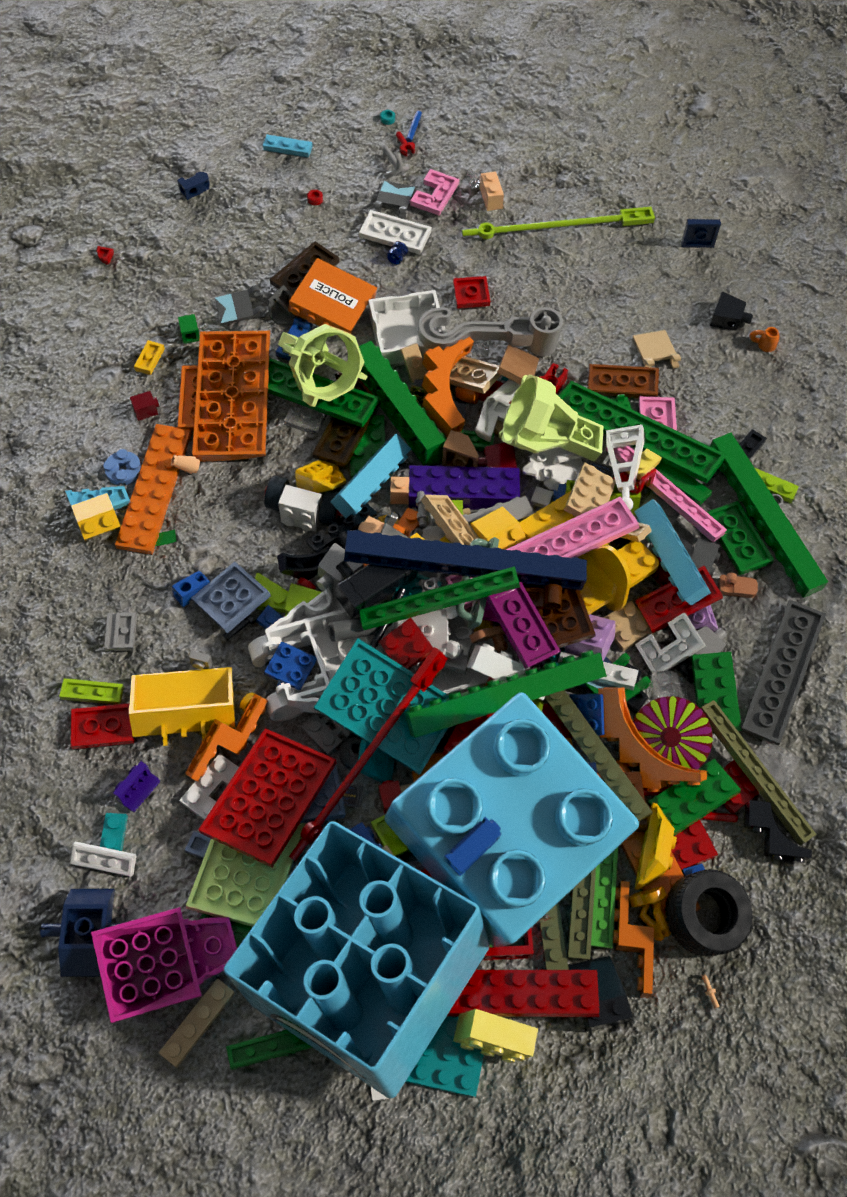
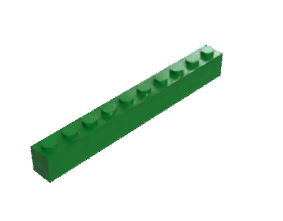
M732 432L713 439L710 447L726 454L725 460L719 467L720 471L725 474L728 484L733 487L739 501L744 504L748 515L756 523L757 529L762 532L767 545L772 548L776 559L783 565L786 575L795 584L797 592L805 598L823 590L828 580Z
M586 650L581 652V656L575 658L574 655L562 658V662L559 663L555 661L543 664L544 667L537 669V667L529 668L521 675H518V673L510 674L502 681L495 679L488 681L487 685L483 687L479 685L467 688L468 691L460 693V691L448 694L449 698L441 700L438 697L429 700V704L423 706L421 704L412 705L409 707L410 710L404 711L410 735L417 738L494 713L520 692L525 693L532 701L606 677L601 653Z

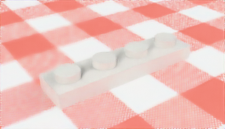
M561 652L558 663L562 662V658L573 654ZM603 662L607 676L594 681L634 690L638 670Z

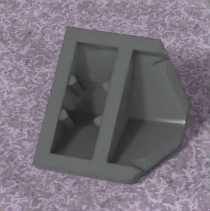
M284 285L268 299L269 316L276 324L292 326L296 317L300 318V316H296L288 311L289 300L293 294Z

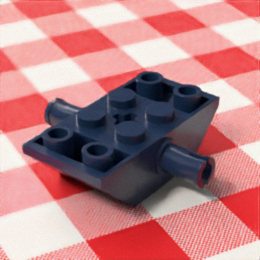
M114 888L70 889L63 904L61 924L42 923L41 928L43 930H40L41 938L60 937L58 952L61 977H101L91 932L122 924L112 923ZM89 926V927H90L89 930H88L87 932L83 933L82 931H85V930L87 929V927Z

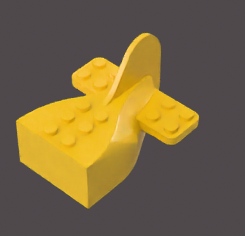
M571 491L519 522L527 538L525 540L575 518V516L564 510ZM632 541L618 551L611 547L609 542L578 557L587 560V580L580 593L588 614L590 615L604 605L612 611L621 610L627 603L630 588L657 571L659 560L642 542Z

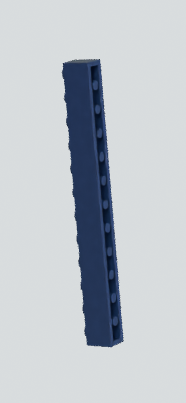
M347 530L344 553L345 562L468 577H478L515 566L519 582L542 586L557 584L562 588L582 590L587 580V560L578 557L567 558L559 555H543L538 552L527 553L519 550H503L498 547L486 548L480 545H462L457 542L446 543L440 540L430 541L417 537L406 538L400 535L390 536L382 535L381 533Z

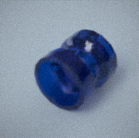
M394 242L392 249L386 254L388 261L394 265H399L407 254L408 247L403 242Z

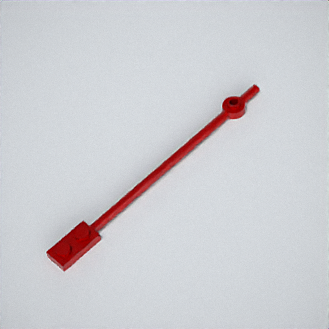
M434 647L410 680L413 683L410 690L315 821H310L303 827L300 834L301 840L289 855L292 860L296 861L306 846L315 842L322 832L321 825L419 690L424 692L432 684L437 673L443 669L448 659L439 649Z

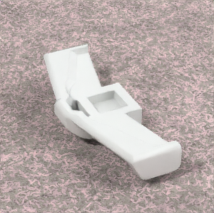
M509 379L491 396L486 398L475 428L478 437L488 442L491 441L497 420L504 422L510 406L509 402L512 401L520 384Z

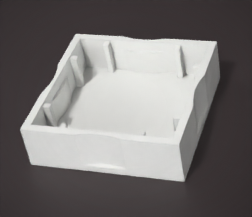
M435 290L411 293L405 296L369 299V316L376 346L380 348L382 356L389 360L390 365L404 363L400 349L414 343L418 344L422 359H424V354L428 348L419 340L418 326L421 316L426 311L432 308H440ZM445 326L434 328L438 333H447Z

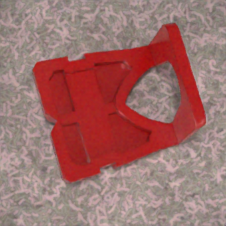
M654 468L640 480L636 479L634 490L629 492L639 494L644 486H650L654 481L657 470ZM627 472L620 473L621 481L628 482L630 474Z

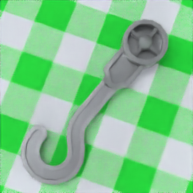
M440 307L432 308L421 316L418 336L421 343L428 349L440 346L444 350L448 346L455 345L461 339L464 340L471 337L472 340H503L511 346H526L534 355L549 356L557 349L563 319L558 311L542 307L534 310L531 317H511L505 322H464L456 326L449 333L442 334L436 332L434 328L449 325L451 310Z

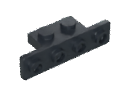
M368 503L361 505L362 509L355 516L351 514L347 518H340L306 539V543L315 553L327 546L331 547L334 543L341 546L336 538L345 531L347 533V530H358L361 522H365L368 516L374 518L377 516V513Z

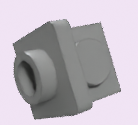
M191 650L189 656L191 664L188 671L211 669V655Z

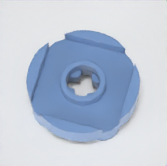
M120 449L109 456L103 464L107 479L116 485H120V483L128 485L135 482L141 469L139 458L134 453L127 452L125 449ZM121 466H126L127 468L126 470H119Z

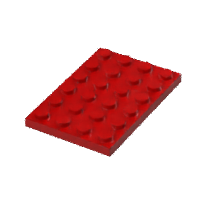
M265 728L198 829L200 834L273 868L336 766V759Z

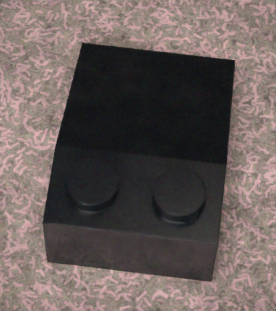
M610 956L568 965L569 970H597L599 1017H582L586 1033L628 1023L633 1018L627 995Z

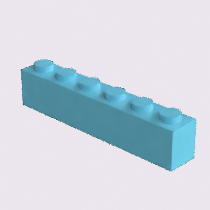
M396 433L380 447L330 502L345 518L351 514L355 516L362 509L361 504L365 505L372 498L370 494H375L381 488L379 484H384L390 478L388 474H393L399 468L397 464H402L408 458L406 454L411 448Z
M652 499L634 511L638 517L636 519L637 522L650 525L651 532L645 538L649 543L652 542L654 546L652 550L657 557L660 556L662 560L660 565L666 572H669L670 576L668 579L674 587L677 586L679 590L677 595L681 601H686L693 605L710 594L708 586L662 507Z

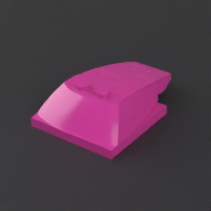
M180 907L91 932L111 1023L201 997L199 985L208 978L224 971L226 963L237 950L229 917L203 918L199 920L183 919Z

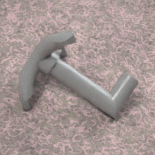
M383 145L382 158L384 160L389 159L395 168L392 171L386 172L384 177L395 176L410 168V164L402 165L399 152H396L394 156L388 146Z

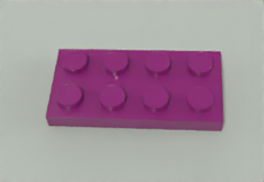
M519 582V588L490 595L486 600L526 670L557 655L561 651L522 582Z

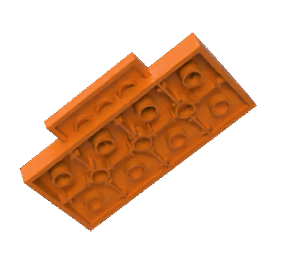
M270 331L200 332L198 365L182 366L178 428L194 430L192 456H195L200 462L229 461L266 456Z

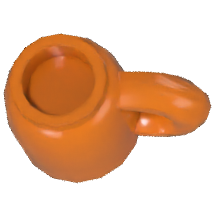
M768 327L764 331L755 330L749 334V338L753 342L758 343L762 351L772 352L778 345L779 331L774 327Z
M457 386L456 398L472 404L478 402L479 392Z

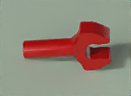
M400 131L397 132L396 137L401 143L400 153L407 156V149L415 154V143L407 142Z

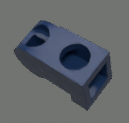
M198 172L186 180L183 177L177 179L179 191L187 200L202 194L210 188L209 177L205 172Z

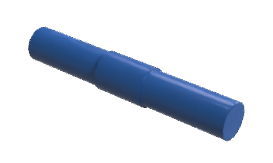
M416 111L406 138L407 142H412L422 115L421 111Z

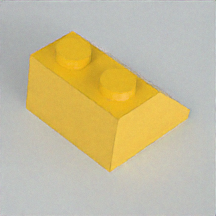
M107 493L71 506L85 541L121 528Z
M503 506L470 523L479 538L486 541L493 537L498 538V548L503 550L527 539L519 521Z

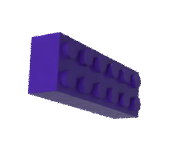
M409 465V508H418L416 506V498L419 491H423L424 495H448L451 500H463V509L470 508V510L487 509L497 503L509 502L515 497H520L519 468Z

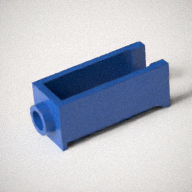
M484 817L482 822L480 821L450 850V854L444 855V861L461 876L500 839L502 834L500 826L493 819L488 820Z

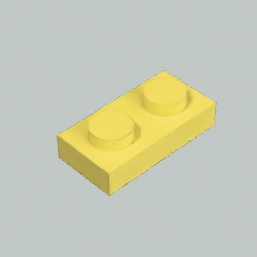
M645 449L641 455L636 479L640 480L644 475L653 470L660 463L662 457L649 449Z

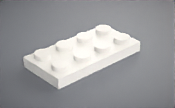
M370 210L359 231V237L420 255L430 236L431 227Z

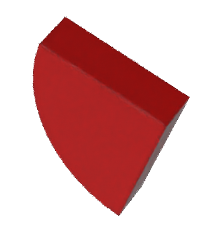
M97 246L99 260L109 265L114 255V250Z

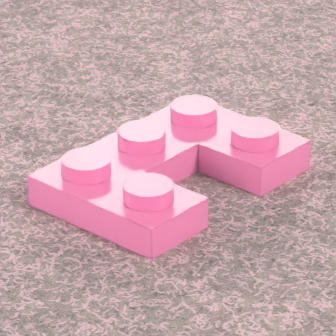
M430 169L424 178V185L436 188L435 191L430 195L417 190L410 200V206L440 216L459 185V179Z

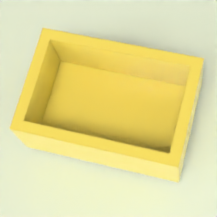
M473 1009L459 1014L453 1041L460 1043V1047L463 1049H480L483 1055L494 1057L496 1054L502 1056L501 1060L515 1063V1060L524 1061V1058L533 1057L538 1028Z

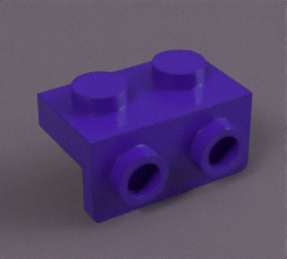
M140 761L138 765L130 769L129 775L125 780L120 781L116 785L113 794L119 803L131 812H135L160 783V779L150 772L145 763Z

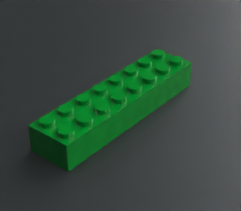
M372 341L360 345L359 348L364 359L361 372L367 375V379H359L375 396L379 397L380 408L423 466H436L442 463L443 446L447 440L445 435L440 433L436 423L430 420L425 408H421L418 404L416 396L409 392L407 384L400 380L398 372L391 368L389 360L382 356L380 348L375 346Z

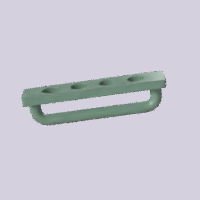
M493 537L486 541L477 538L471 542L470 546L480 545L486 548L498 547L499 539ZM463 576L462 581L468 580L471 577ZM487 597L473 600L470 613L465 611V603L456 605L458 615L468 621L467 628L474 630L482 623Z

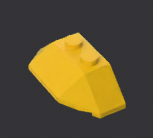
M322 460L312 462L295 471L297 488L316 493L334 490L346 483V479L339 470L338 465Z
M653 803L650 807L652 815L647 819V831L644 835L634 888L636 890H640L663 876L667 869H671L673 862L670 852L671 849L675 848L677 837L673 836L675 829L656 803Z

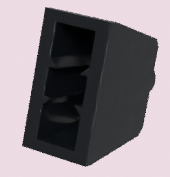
M722 292L710 326L737 330L740 322L750 324L753 314L744 312L745 301Z

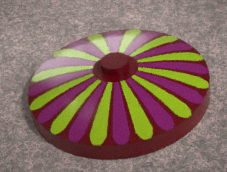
M674 696L657 698L644 705L633 720L638 732L645 741L661 756L675 764L697 770L704 764L710 754L713 741L710 722L704 712L689 700Z

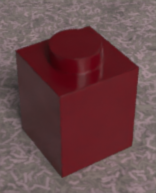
M151 391L130 397L138 421L158 415L157 407L160 406L157 397H153Z

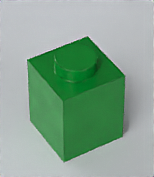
M195 314L178 317L183 344L200 341Z

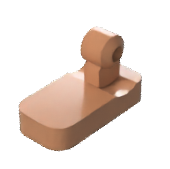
M731 572L720 576L718 589L722 595L754 598L758 591V583L754 578L739 577Z
M501 625L481 629L469 635L472 644L492 638L495 644L494 648L498 653L508 649V644L503 637L505 632Z

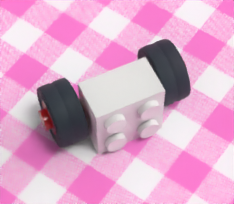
M273 476L265 489V507L280 511L281 523L287 526H296L305 531L311 530L316 532L320 522L331 525L342 516L330 502L338 492L327 491L322 501V494L290 486L288 479Z

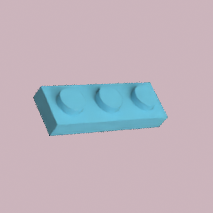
M268 134L263 143V150L307 158H309L313 147L310 141Z

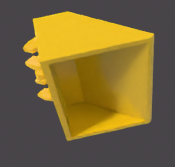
M232 667L132 675L129 717L133 737L162 735L163 746H168V734L181 733V737H187V732L201 731L203 741L215 719L231 728H236Z

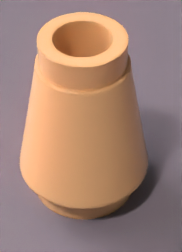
M173 455L171 466H175L189 474L198 472L200 460L196 459L195 456Z

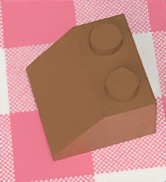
M451 430L443 446L442 466L478 467L479 455L469 436L462 432Z

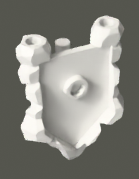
M560 447L533 453L530 461L523 467L522 472L525 475L535 477L537 480L544 481V485L549 490H558L559 484H565L567 480H576L583 465L582 456Z
M456 605L411 617L433 647L439 649L446 657L451 659L457 658L460 655V645L454 640H449L451 630L448 628V619L458 616ZM407 619L393 622L385 631L383 638Z

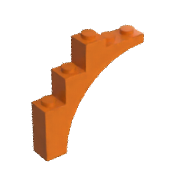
M471 337L464 340L461 339L455 345L448 346L444 350L440 346L428 349L424 354L422 362L423 366L428 370L424 375L422 387L428 393L423 399L422 407L425 408L428 417L436 423V426L447 438L451 430L461 432L465 424V419L457 410L452 399L450 372L461 358L470 353L474 343Z
M624 687L598 688V694L603 695L605 734L600 735V737L607 738V741H619L620 763H627V766H639L640 763L643 788H647L648 792H659L667 784H680V781H687L688 785H700V782L707 779V771L690 769L675 764L661 756L645 741L631 719Z

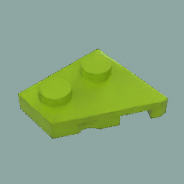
M256 573L255 580L271 594V597L256 609L264 610L269 605L275 611L285 613L289 592L262 574Z

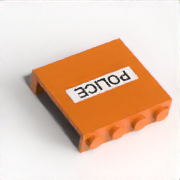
M317 258L289 300L288 311L318 326L327 324L351 334L354 326L369 304V299H375L377 287Z

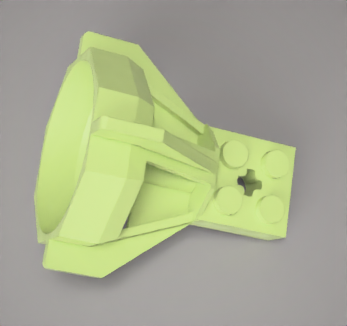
M323 324L300 337L282 332L278 345L283 348V352L291 357L289 366L299 390L302 391L303 401L308 405L315 407L318 399L329 402L354 389L358 378L367 379V375L361 372L364 359L356 337L352 334L327 324ZM338 335L343 340L348 353L347 361L328 352L327 337ZM323 363L343 373L338 380L325 387H316L312 377L315 368L323 365Z
M529 374L522 377L521 385L513 396L504 418L503 429L499 433V438L509 445L532 453L560 447L595 461L602 454L603 426L579 416L576 411L556 394V388L551 382Z

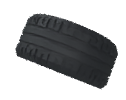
M709 869L691 873L678 880L668 893L667 902L665 903L667 926H669V931L674 936L675 941L692 954L705 957L726 954L739 948L750 933L753 922L751 901L743 886L734 877L732 878L731 875L725 872ZM702 892L710 895L717 902L721 911V923L714 934L707 931L697 918L696 903Z

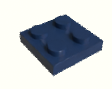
M687 219L681 247L714 248L721 226L720 219Z

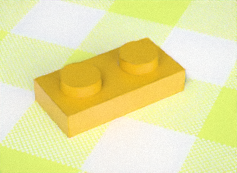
M148 340L134 365L135 371L151 375L165 350L164 345Z

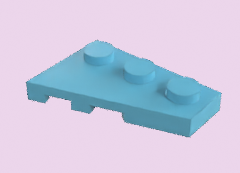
M124 486L105 487L93 491L89 489H82L80 492L65 491L71 506L106 493L114 510L128 506L130 503Z

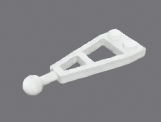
M643 425L606 430V446L618 491L622 492V499L629 510L633 508V501L629 498V491L634 490L644 446ZM636 445L633 461L617 464L613 448ZM630 471L628 482H622L619 472Z

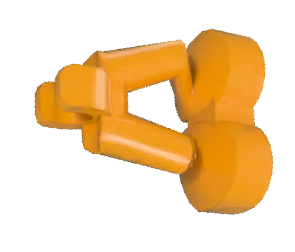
M663 886L639 891L629 896L632 907L643 906L639 917L648 927H654V938L656 941H662L664 937L671 935L667 921L661 911V901L667 895ZM650 904H654L653 914L656 922L647 914Z

